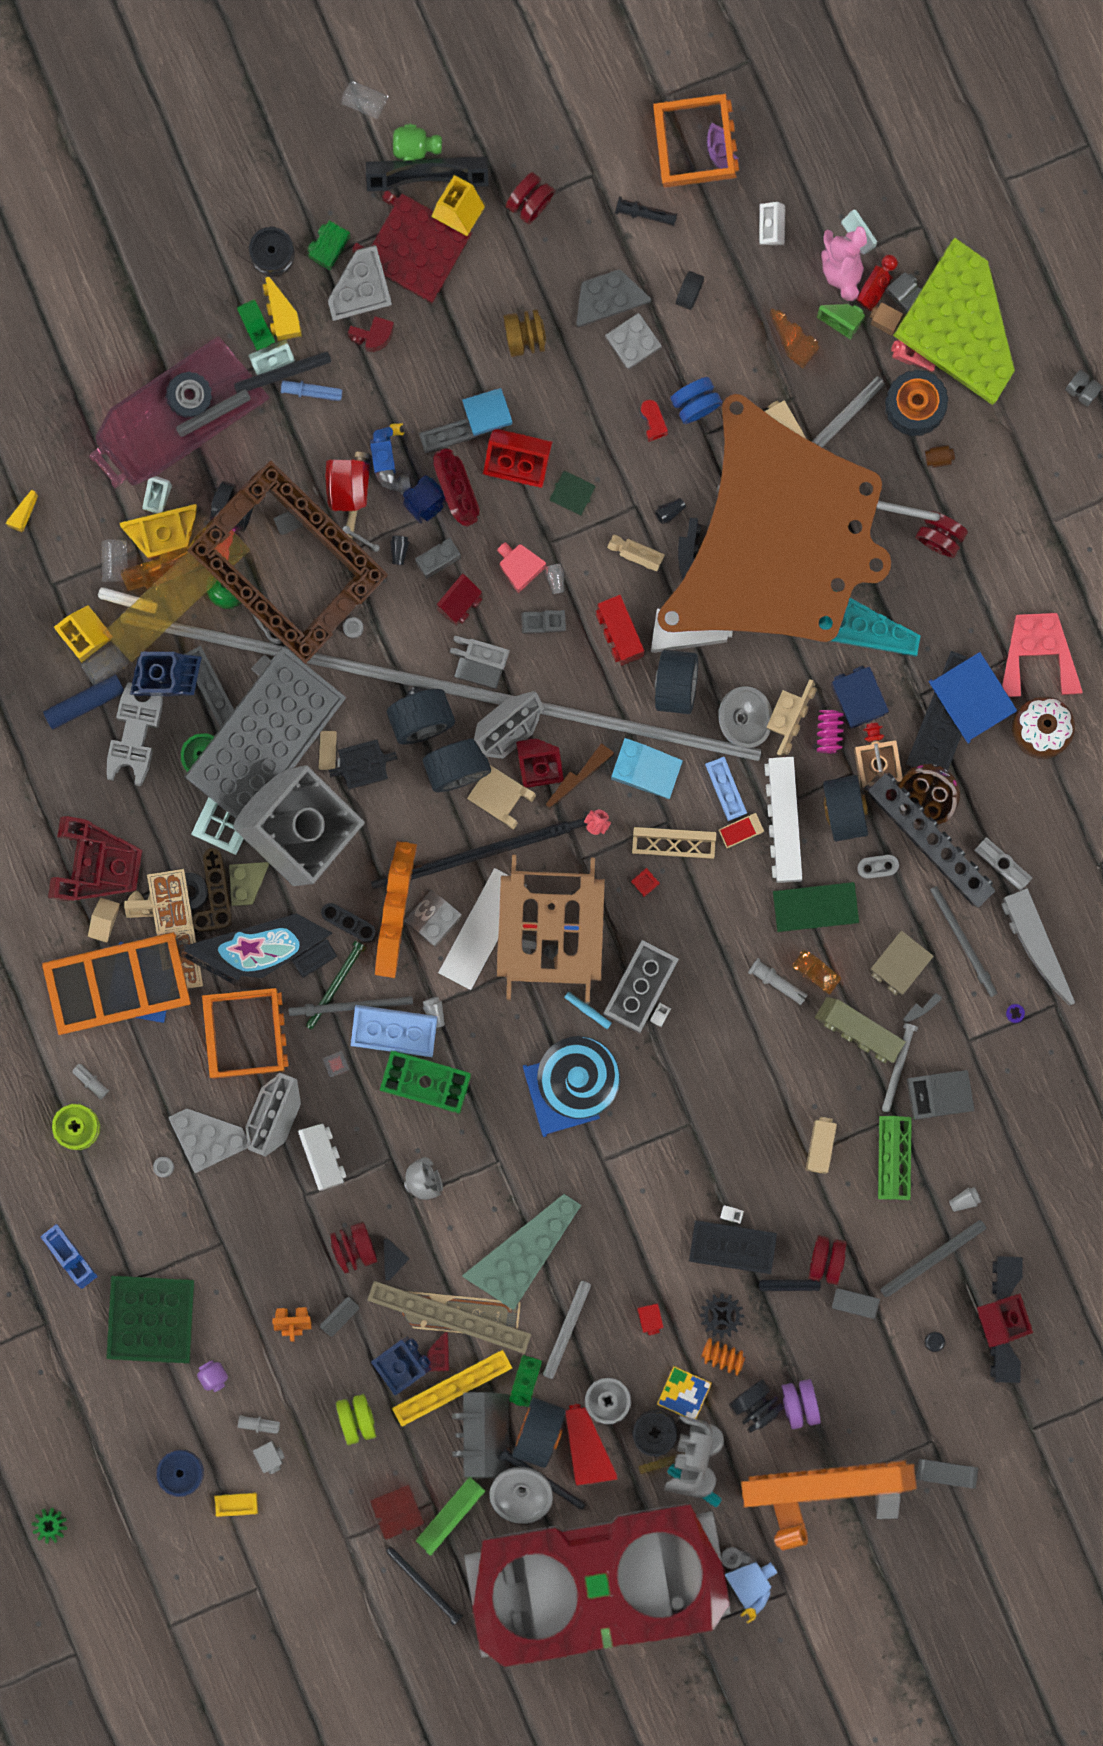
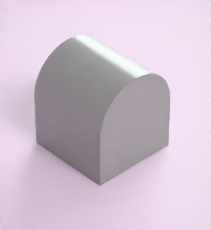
M306 765L287 769L266 783L239 813L233 828L292 886L314 884L365 822Z

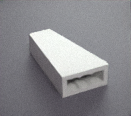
M657 609L651 652L656 653L663 650H677L726 643L728 637H732L733 631L667 632L659 626L657 617L660 609ZM670 611L665 615V621L669 625H675L679 621V616L676 612Z

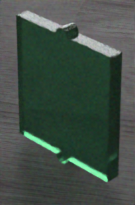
M564 470L558 483L554 485L555 489L549 501L581 516L587 503L591 502L590 497L596 485Z

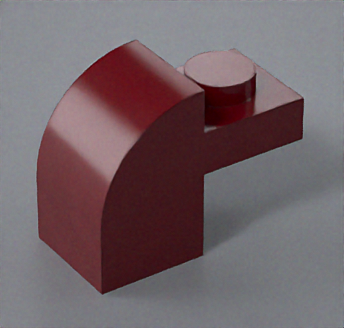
M374 316L370 331L350 326L348 336L352 338L351 341L354 343L363 344L365 342V350L367 352H377L388 345L395 325L392 321Z

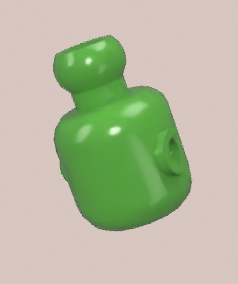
M406 124L404 127L396 128L394 131L393 154L397 159L415 161L423 159L426 151L433 154H440L442 152V137L440 135L426 137L425 130L417 128L414 124Z

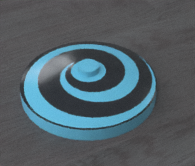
M584 1036L568 1037L551 1046L541 1059L537 1074L538 1088L546 1104L556 1113L567 1118L586 1119L600 1114L613 1102L620 1086V1070L612 1052L601 1042Z

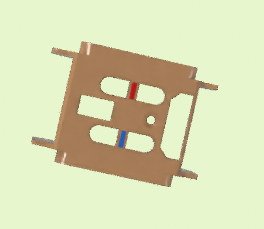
M512 854L511 876L501 875L497 977H507V1001H511L512 981L586 984L585 1004H590V980L601 981L605 879H594L595 858L591 857L590 874L516 871L517 855ZM525 875L581 877L580 889L573 895L531 893L524 886ZM528 899H534L538 903L537 922H523V907ZM572 900L576 901L580 907L579 924H564L566 903ZM550 903L555 905L554 910H549L548 905ZM523 931H537L536 951L532 954H526L522 950ZM564 932L579 933L578 951L573 956H569L564 952ZM542 940L559 941L557 969L541 968Z

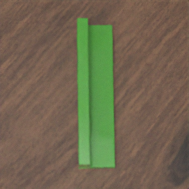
M879 1116L878 1199L910 1200L912 1117ZM900 1121H904L903 1132L900 1130ZM901 1142L904 1145V1151L902 1153L899 1150ZM901 1163L904 1166L902 1174L899 1171V1165ZM900 1184L903 1186V1196L899 1195Z
M468 1478L417 1538L416 1542L431 1556L481 1497L485 1489L472 1478Z

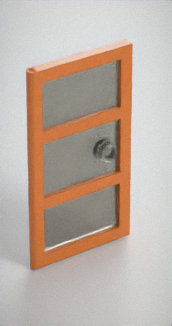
M175 932L42 963L58 1035L191 1004Z

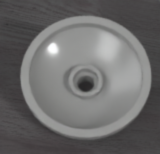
M748 686L738 687L728 692L719 708V724L725 737L735 746L752 748L763 743L769 736L771 730H768L766 727L772 716V709L767 698L759 690Z
M516 1467L505 1470L495 1478L491 1485L490 1501L494 1510L504 1519L514 1523L537 1521L549 1511L552 1504L553 1493L548 1480L533 1469Z

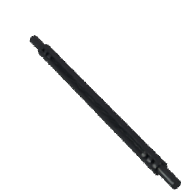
M585 818L572 822L564 821L413 867L411 880L571 833L570 830L587 826V823L584 822ZM388 877L371 881L372 888L377 889L387 886Z

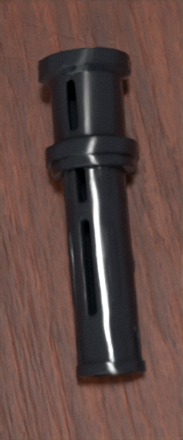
M621 196L618 198L615 210L617 215L621 213L629 215L633 219L641 217L672 226L675 225L677 213L640 205V202L637 200L632 202L622 199Z

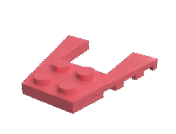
M1058 614L1016 615L1002 687L1008 697H1021L1019 657L1059 655L1061 695L1082 694V688Z

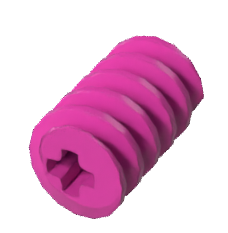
M820 710L819 712L823 714L818 716V720L822 721V723L818 724V728L822 729V731H819L817 736L822 739L817 740V744L823 747L817 748V752L826 754L838 753L837 750L843 748V746L837 744L838 741L843 740L842 737L837 736L838 733L843 732L842 729L838 728V725L844 724L843 721L838 720V717L844 716V713L834 710Z

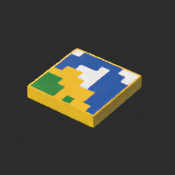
M673 1366L657 1405L684 1417L696 1419L712 1383Z

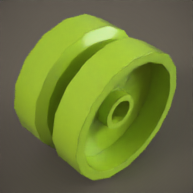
M70 1104L64 1106L56 1113L52 1122V1131L60 1145L71 1150H83L96 1142L100 1134V1122L93 1110L81 1104ZM75 1124L80 1125V1129H77L78 1131L73 1129Z
M365 1394L353 1397L355 1410H352L347 1399L336 1402L340 1423L348 1445L359 1442L358 1429L361 1430L365 1440L376 1437L373 1414L370 1406H368Z

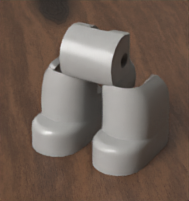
M679 1416V1423L691 1425L689 1436L681 1434L677 1450L685 1454H678L675 1460V1467L681 1468L682 1474L681 1479L674 1478L667 1482L664 1491L703 1498L708 1496L716 1485V1477L714 1472L708 1468L709 1457L716 1455L721 1450L724 1436L718 1427L708 1424L703 1420Z

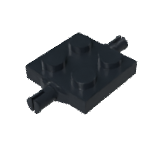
M376 739L339 749L340 767L328 769V771L331 773L330 778L343 775L348 789L351 790L388 780L386 762L398 760L396 751L383 754Z

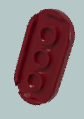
M443 448L434 455L433 462L436 474L453 517L461 525L471 526L478 521L477 516H479L480 512L475 494L458 455L454 456L451 449Z

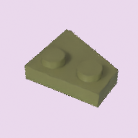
M269 862L229 865L232 906L254 904L258 890L269 868Z

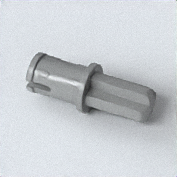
M78 1064L73 1069V1074L85 1084L84 1087H88L100 1100L107 1095L109 1090L96 1079V1075L93 1076L82 1064Z
M240 1415L238 1428L255 1430L256 1433L261 1431L278 1434L280 1423L261 1419V1417L253 1418Z

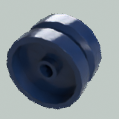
M176 1450L166 1454L160 1460L157 1467L159 1486L167 1494L174 1497H184L195 1492L201 1486L204 1479V1466L201 1459L195 1453L188 1450ZM181 1469L184 1472V1475L182 1477H177V1470Z

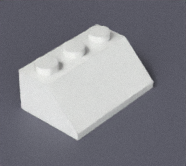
M324 1124L298 1131L318 1189L323 1191L343 1184V1178H346V1173L343 1166L339 1167L336 1159L340 1157L336 1146L332 1147L329 1139L333 1138L330 1128H325Z

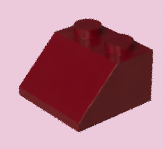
M462 573L436 604L437 610L455 626L459 623L463 624L470 616L468 612L472 607L476 609L482 602V591Z
M1021 1293L977 1307L990 1347L1034 1333Z

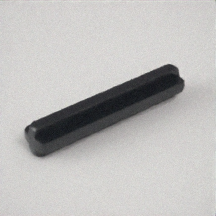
M760 1280L759 1289L760 1291H819L821 1289V1281Z

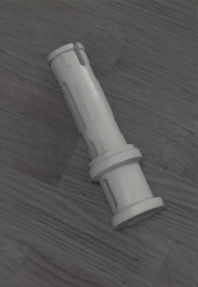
M757 958L748 973L760 978L763 984L769 983L801 1005L808 994H805L777 975L774 968L770 969L760 962L761 959Z

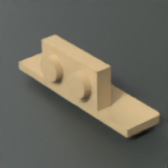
M809 679L802 698L784 690L782 691L766 727L768 730L784 736L777 752L779 758L790 753L792 748L790 742L793 736L796 737L800 730L799 722L801 717L804 718L808 712L809 707L807 704L809 699H813L817 688L811 679Z

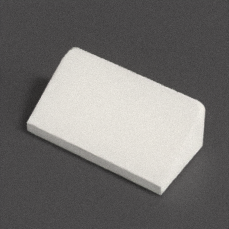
M779 202L760 204V244L783 245L785 242V205Z

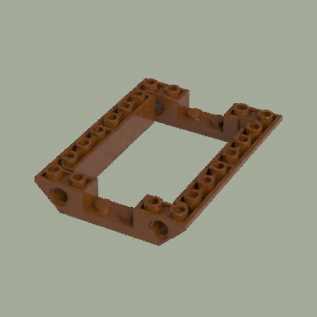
M271 460L246 482L201 530L187 548V551L304 664L333 635L334 629L358 604H362L388 576L354 540ZM267 491L355 575L303 632L286 618L216 549L213 550L230 535L229 532L253 506L258 505L264 499Z

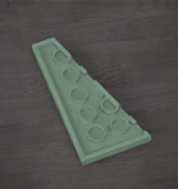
M563 1194L463 1274L462 1277L514 1310L581 1205Z

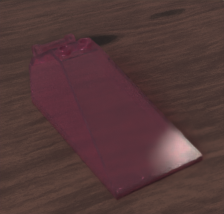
M219 336L110 408L95 436L96 443L100 447L93 451L89 458L100 466L112 481L111 484L114 488L119 487L126 480L131 485H137L161 474L269 400L270 397L261 387L248 391L251 398L250 401L190 434L180 437L176 427L193 417L185 418L178 416L167 404V398L165 397L166 388L175 376L185 372H196L198 375L205 377L204 379L209 382V386L212 389V399L206 410L237 394L234 383L252 377ZM189 389L184 391V397L187 400H192L194 397L193 392ZM106 454L122 474L118 476L102 455Z

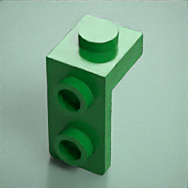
M255 299L237 307L257 351L267 348L275 342Z
M525 1355L522 1356L509 1402L517 1406L529 1407L542 1364L541 1360Z

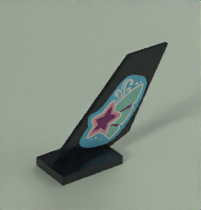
M293 914L190 945L187 944L180 956L235 985L241 976L262 979L333 933L299 914Z

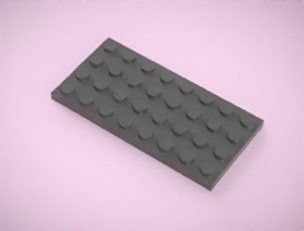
M281 647L184 778L230 815L237 818L245 805L266 783L279 773L296 766L346 697L285 647Z

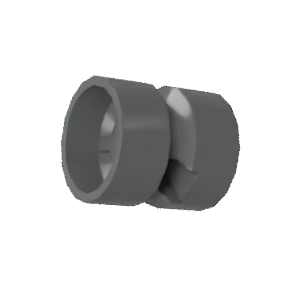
M1080 369L1065 388V391L1073 397L1078 396V401L1088 407L1102 390L1103 385L1096 380L1091 381L1090 375Z

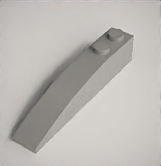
M1028 888L1003 899L1004 903L1001 906L1005 915L1009 914L1012 922L1009 925L1013 934L1017 933L1029 958L1052 989L1069 1006L1075 1004Z

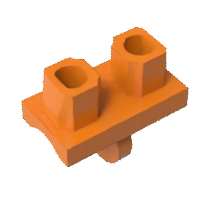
M277 1308L275 1318H273L274 1331H282V1336H290V1342H295V1336L303 1335V1330L311 1329V1319L308 1316L307 1308H296V1317H288V1309Z

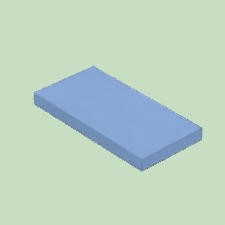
M356 1005L351 1046L433 1057L438 1016Z

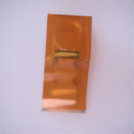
M805 950L802 951L792 965L803 977L810 980L829 995L842 979L819 958Z

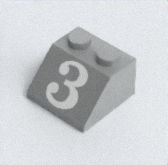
M430 890L404 921L431 945L436 947L462 918V915L447 901Z

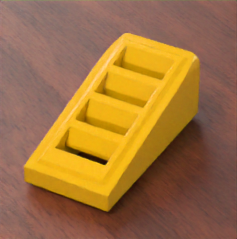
M31 490L5 523L8 527L24 532L38 498L35 491Z

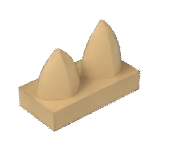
M134 891L128 900L125 901L126 918L154 917L153 908L166 907V905L152 906L150 895L148 900H144L138 891Z

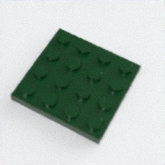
M111 1276L106 1359L190 1363L195 1280Z

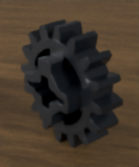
M721 1293L720 1298L717 1299L714 1294L712 1295L713 1301L705 1300L708 1304L707 1307L701 1306V1309L705 1311L703 1314H699V1317L704 1318L701 1325H707L708 1327L705 1331L712 1330L713 1337L717 1333L720 1334V1338L724 1337V1333L731 1337V1331L733 1330L737 1333L738 1329L736 1326L743 1325L739 1321L740 1318L745 1317V1315L739 1313L743 1306L737 1307L736 1305L739 1300L731 1301L732 1295H729L726 1299L724 1294ZM727 1302L729 1304L726 1307H718L715 1303ZM715 1308L720 1312H727L725 1316L729 1323L722 1319L720 1321L717 1320L718 1314ZM709 1309L713 1312V1320L711 1322L708 1320ZM733 1310L736 1313L735 1322L731 1320V1312ZM719 1324H725L728 1329L718 1330L715 1327Z

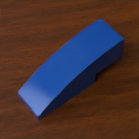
M58 1224L41 1236L47 1247L78 1287L83 1289L98 1277Z

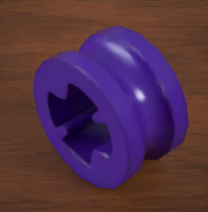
M1012 1004L1006 1012L1007 1019L1012 1023L1021 1022L1025 1015L1023 1007L1018 1004ZM1015 1008H1018L1021 1017H1016V1019L1011 1018L1012 1014L1009 1013L1010 1010H1015Z

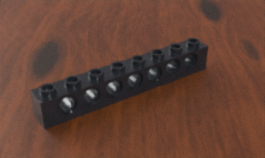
M879 772L863 790L972 906L979 908L995 892V889L992 887L993 882L984 875L982 877L978 872L979 867L973 861L968 862L964 857L966 855L960 847L957 846L955 848L951 844L952 839L946 832L943 831L941 833L936 828L938 826L937 822L923 814L925 811L923 807L909 799L911 795L903 787L900 789L895 784L897 780L889 772L887 774ZM892 789L893 797L887 800L885 794L887 790ZM902 804H906L907 811L901 815L899 808ZM919 818L921 825L918 829H914L913 822ZM933 833L935 839L931 844H929L927 842V837L929 834ZM944 848L948 849L946 858L941 857V851ZM960 862L962 869L959 873H956L954 870L955 865ZM974 877L976 883L973 887L970 888L968 885V881L970 878Z

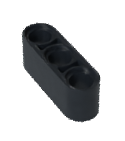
M327 903L322 907L321 915L329 924L365 943H370L376 938V930L372 924L336 904ZM327 909H336V916L334 918H327L325 916ZM346 918L354 919L355 923L352 928H345L343 926ZM364 928L372 929L373 933L370 938H363L361 936Z

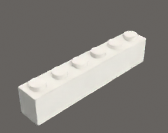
M794 757L769 758L768 764H765V776H769L770 784H766L767 797L771 796V804L767 805L768 817H772V825H769V836L774 839V845H770L771 858H775V866H772V878H776L777 883L802 881Z

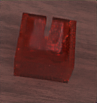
M410 1484L370 1500L376 1518L381 1517L382 1519L378 1523L385 1540L402 1534L404 1532L403 1528L409 1531L425 1524Z

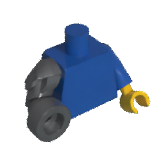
M402 423L391 424L390 427L376 430L373 433V439H370L375 476L383 487L390 490L394 489V491L401 492L403 495L411 494L409 474L400 475L398 480L394 477L396 471L391 436L404 435V432H400Z

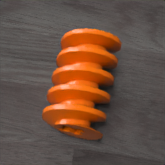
M711 1338L707 1340L701 1358L704 1357V1364L712 1360V1367L720 1363V1370H723L728 1366V1373L735 1369V1376L737 1377L746 1356L743 1357V1350L735 1354V1347L728 1351L727 1344L720 1348V1342L716 1341L712 1345Z

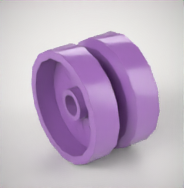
M811 1379L799 1382L800 1395H797L796 1387L793 1383L782 1385L783 1404L791 1430L802 1428V1414H805L806 1421L810 1426L820 1424V1416Z

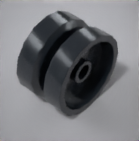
M264 227L251 238L249 244L250 258L255 269L262 275L269 277L281 276L293 266L295 250L290 236L284 230L277 227Z

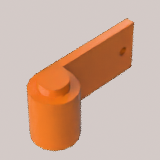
M799 1503L773 1504L780 1528L774 1536L776 1546L784 1551L807 1545L808 1536Z

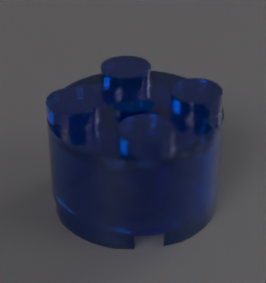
M428 475L423 476L417 486L413 489H407L403 494L405 498L403 506L420 524L423 523V519L429 521L444 508L442 503L446 500L442 487L433 477Z

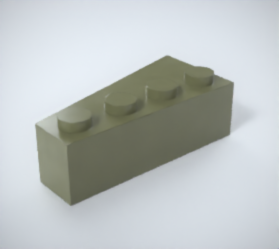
M826 997L815 1016V1019L824 1023V1027L833 1032H839L842 1034L841 1037L849 1042H856L859 1044L858 1048L866 1053L871 1051L876 1054L875 1058L884 1064L887 1061L894 1063L906 1042L835 998Z

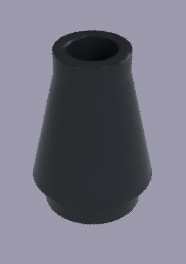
M679 497L674 501L658 506V509L654 512L661 524H669L686 508V505Z
M392 535V540H390L392 564L404 565L410 544L408 537Z

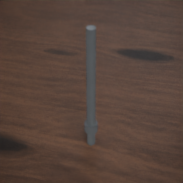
M935 886L930 891L977 972L980 984L983 983L990 997L995 996L998 993L990 980V974L984 970L940 890Z
M408 996L325 1005L305 1004L304 1007L289 1008V1016L306 1015L308 1017L314 1016L317 1013L355 1010L356 1005L376 1008L413 1004V998Z

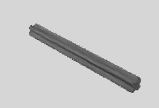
M978 1220L880 1289L884 1297H889L986 1229L983 1221Z

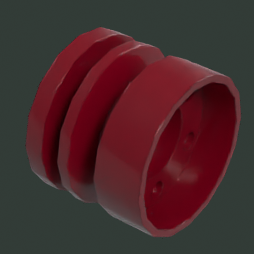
M364 1222L350 1226L352 1236L349 1237L341 1229V1240L338 1239L335 1232L330 1233L334 1257L344 1274L350 1272L347 1263L351 1262L353 1269H358L356 1261L358 1259H361L365 1267L378 1262Z

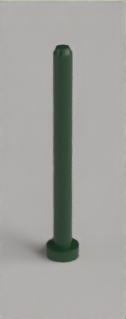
M357 941L353 942L352 945L355 947L318 1005L329 1004L361 951L365 952L367 949L365 946ZM323 1013L311 1016L306 1027L313 1029Z

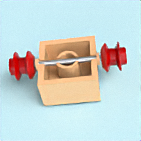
M878 723L867 724L866 728L863 729V731L868 733L864 740L872 742L871 745L855 747L854 749L861 790L879 772L886 774L889 772L897 780L895 784H899L903 779L897 742L895 740L880 743L879 741L885 735L880 734V729L883 726H879ZM892 789L887 790L885 794L887 800L892 798Z

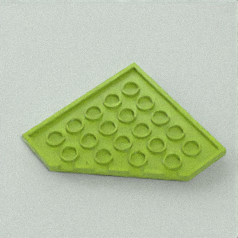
M954 238L893 336L993 405L1015 370L988 261Z

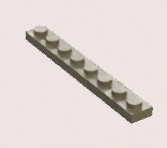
M375 1280L367 1300L523 1354L526 1352L532 1335L520 1329Z

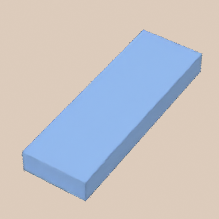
M725 757L706 763L705 766L727 821L746 815V809Z

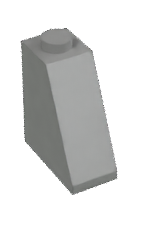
M900 1492L876 1494L877 1519L898 1518Z

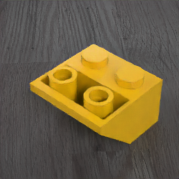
M454 175L438 200L432 217L468 236L484 210L485 205L472 184Z
M89 605L70 614L54 627L81 662L114 638Z

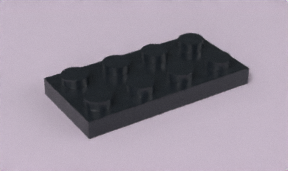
M695 1220L689 1262L771 1274L777 1233Z

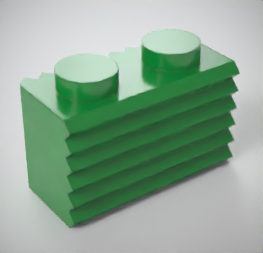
M329 220L326 225L322 224L318 231L319 238L316 242H311L307 251L309 252V259L331 270L351 235L349 231Z

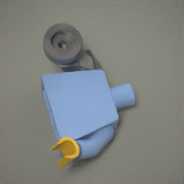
M729 1547L723 1551L721 1559L727 1568L736 1569L726 1572L724 1575L746 1609L741 1613V1617L748 1614L749 1620L746 1623H750L765 1607L770 1596L769 1589L771 1588L767 1579L777 1574V1571L771 1562L759 1568L755 1558L749 1552Z

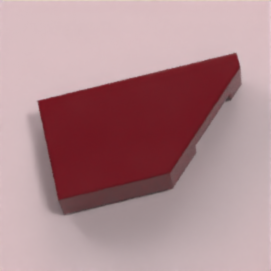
M444 1332L428 1350V1359L431 1363L429 1366L431 1368L430 1371H449L448 1332Z

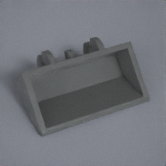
M463 1393V1413L452 1414V1419L464 1420V1433H455V1438H464V1451H454L452 1456L464 1457V1478H496L499 1474L509 1469V1461L506 1459L502 1461L498 1458L505 1446L509 1447V1394Z

